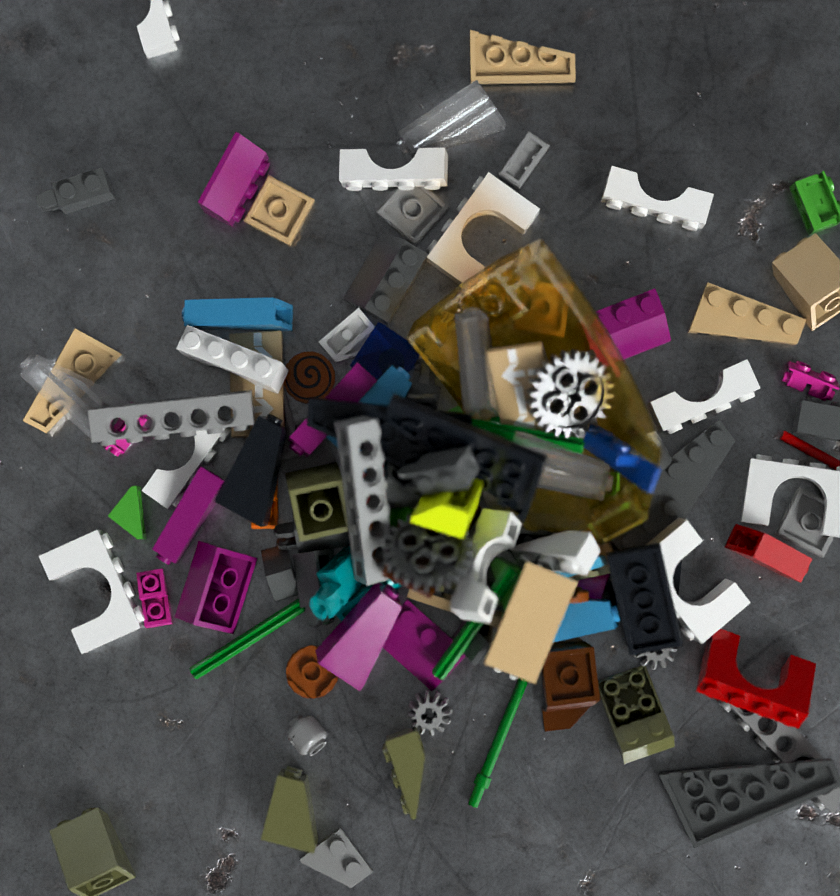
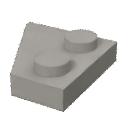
M342 827L316 846L314 853L307 852L299 859L302 864L350 888L373 872L371 866Z

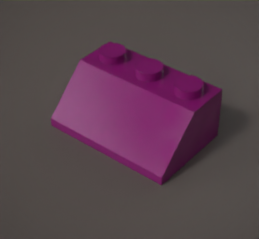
M237 132L232 137L198 200V204L204 213L231 227L235 221L239 222L245 212L243 206L247 198L252 199L258 187L255 183L259 176L263 177L266 174L270 165L267 153Z
M656 289L582 316L578 321L589 350L594 349L596 357L599 359L598 362H602L605 366L671 341L666 314Z
M198 541L175 618L192 625L234 634L257 558L221 546Z
M407 599L402 604L401 611L382 648L429 690L433 691L443 681L432 674L433 668L453 640L425 613ZM463 653V654L461 655V657L458 659V661H457L456 664L453 666V668H452L451 671L448 673V675H449V674L456 668V666L463 660V658L465 657V654H464V653Z

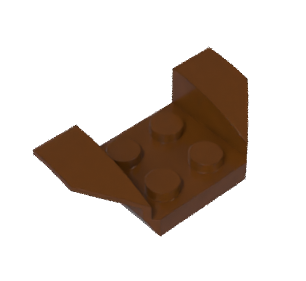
M579 637L553 642L541 669L546 706L542 707L545 732L571 729L591 706L600 701L594 647Z

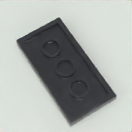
M660 542L607 552L606 558L629 655L683 646Z

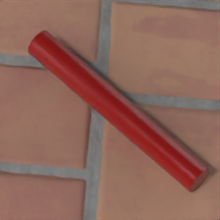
M785 430L782 432L779 438L781 441L835 470L837 466H840V460Z

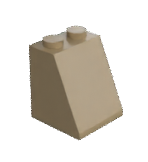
M816 233L809 238H803L794 248L779 254L772 262L773 276L802 318L807 319L806 324L812 331L840 313V259Z

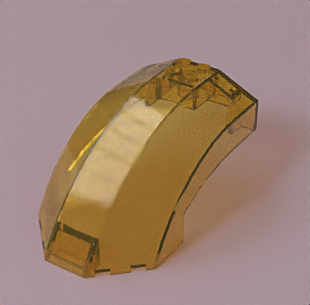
M542 238L499 258L458 285L413 322L406 339L442 382L464 413H472L474 419L489 421L498 411L487 355L488 349L542 342L549 363L552 362L551 354L560 358L561 350L566 351L570 356L572 349L578 351L579 354L582 351L586 352L594 349L596 357L599 359L598 362H602L606 366L605 370L611 374L608 381L614 384V387L607 390L614 395L613 398L606 399V403L611 408H603L602 412L606 417H597L598 425L613 433L615 437L630 445L631 448L659 467L662 449L642 395L624 358L585 295ZM591 380L584 384L583 389L590 385ZM585 448L581 454L558 450V454L555 457H550L546 461L525 522L519 521L526 530L538 532V529L554 532V534L567 530L590 532L596 543L603 545L647 521L653 492L646 493ZM510 509L515 516H517V513Z

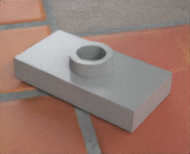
M528 131L499 171L498 176L520 190L550 145Z

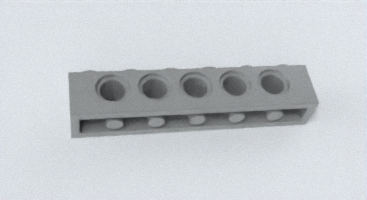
M252 390L92 407L88 410L92 442H100V446L114 445L116 440L126 439L127 443L141 442L143 437L153 436L154 440L170 438L169 434L180 433V437L195 436L196 431L207 430V434L222 433L223 428L234 427V431L249 430L250 425H254L256 422ZM229 406L233 410V418L223 419L219 414L220 407ZM195 409H202L206 413V421H195L193 411ZM168 412H175L179 416L180 421L178 425H170L167 422L166 414ZM141 415L151 417L153 422L151 428H144L140 425L139 418ZM114 418L124 420L126 425L124 431H117L113 427Z
M368 416L335 422L354 578L365 585H371L389 580L382 576V570L386 565L384 563L383 544H385V536L390 535V507L386 499L387 482L385 481L386 478L383 474L382 465L384 463V455L380 448L379 440L381 428L377 419ZM364 442V448L360 452L359 447L361 443ZM367 469V475L363 478V472ZM370 495V501L366 505V499ZM374 522L372 529L369 531L370 524ZM377 547L376 554L372 557V553Z
M740 671L741 675H742L748 682H750L751 684H753V683L748 679V677H747L743 672ZM717 700L726 712L732 710L738 716L735 721L745 732L751 730L757 736L754 741L763 751L766 752L769 749L776 756L773 759L775 763L796 761L800 756H805L806 760L825 759L796 728L786 726L769 718L768 728L760 730L758 728V721L762 716L748 710L742 711L740 708L734 707L729 703ZM781 736H786L788 745L786 748L779 750L777 748V740ZM840 787L815 797L811 801L819 810L822 811L825 808L833 813L840 806Z

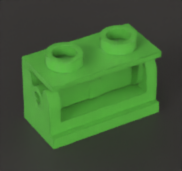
M822 171L819 175L815 174L798 180L789 187L808 235L840 223V201H836L833 193V181L829 176H826L825 171Z

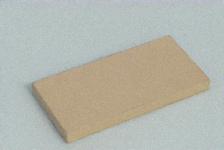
M525 561L483 661L484 664L535 684L578 582Z

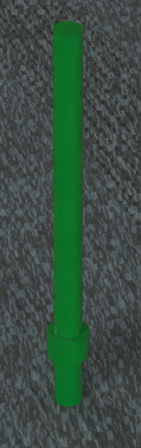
M518 678L481 772L476 774L473 782L475 786L468 801L470 806L478 808L484 790L489 788L492 780L490 775L528 684V681Z

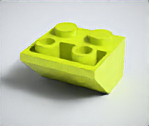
M474 478L469 488L422 496L410 522L463 539L478 507L483 481Z

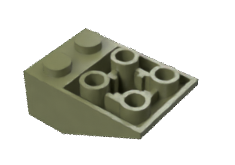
M646 665L598 680L600 699L624 764L675 747L673 732Z
M410 727L387 735L382 750L386 762L392 761L394 769L391 770V776L395 788L401 787L403 794L400 795V802L404 814L410 813L411 819L414 820L417 815L425 749L417 727Z

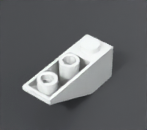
M570 530L515 545L513 549H510L521 568H523L525 561H528L550 571L571 575H587L601 552L590 532Z

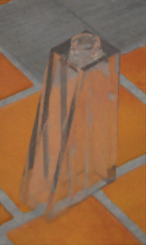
M475 80L398 131L399 141H397V144L404 155L409 153L413 159L418 148L448 149L505 130L506 122L482 86Z
M467 308L463 310V313L455 314L463 407L466 412L472 413L476 419L500 417L487 355L488 349L493 348L488 316L478 308Z
M36 354L34 358L29 355L19 365L22 369L19 375L90 439L91 433L88 410L90 408L127 404L129 402L123 395L39 354Z
M516 431L515 443L548 456L538 488L602 501L605 491H611L614 476L609 475L610 466L605 462Z

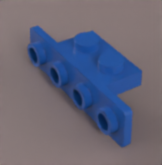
M590 423L589 432L585 433L583 439L585 443L584 448L646 493H652L660 473V467L635 451L630 445L615 437L613 433L605 430L600 425L596 427Z

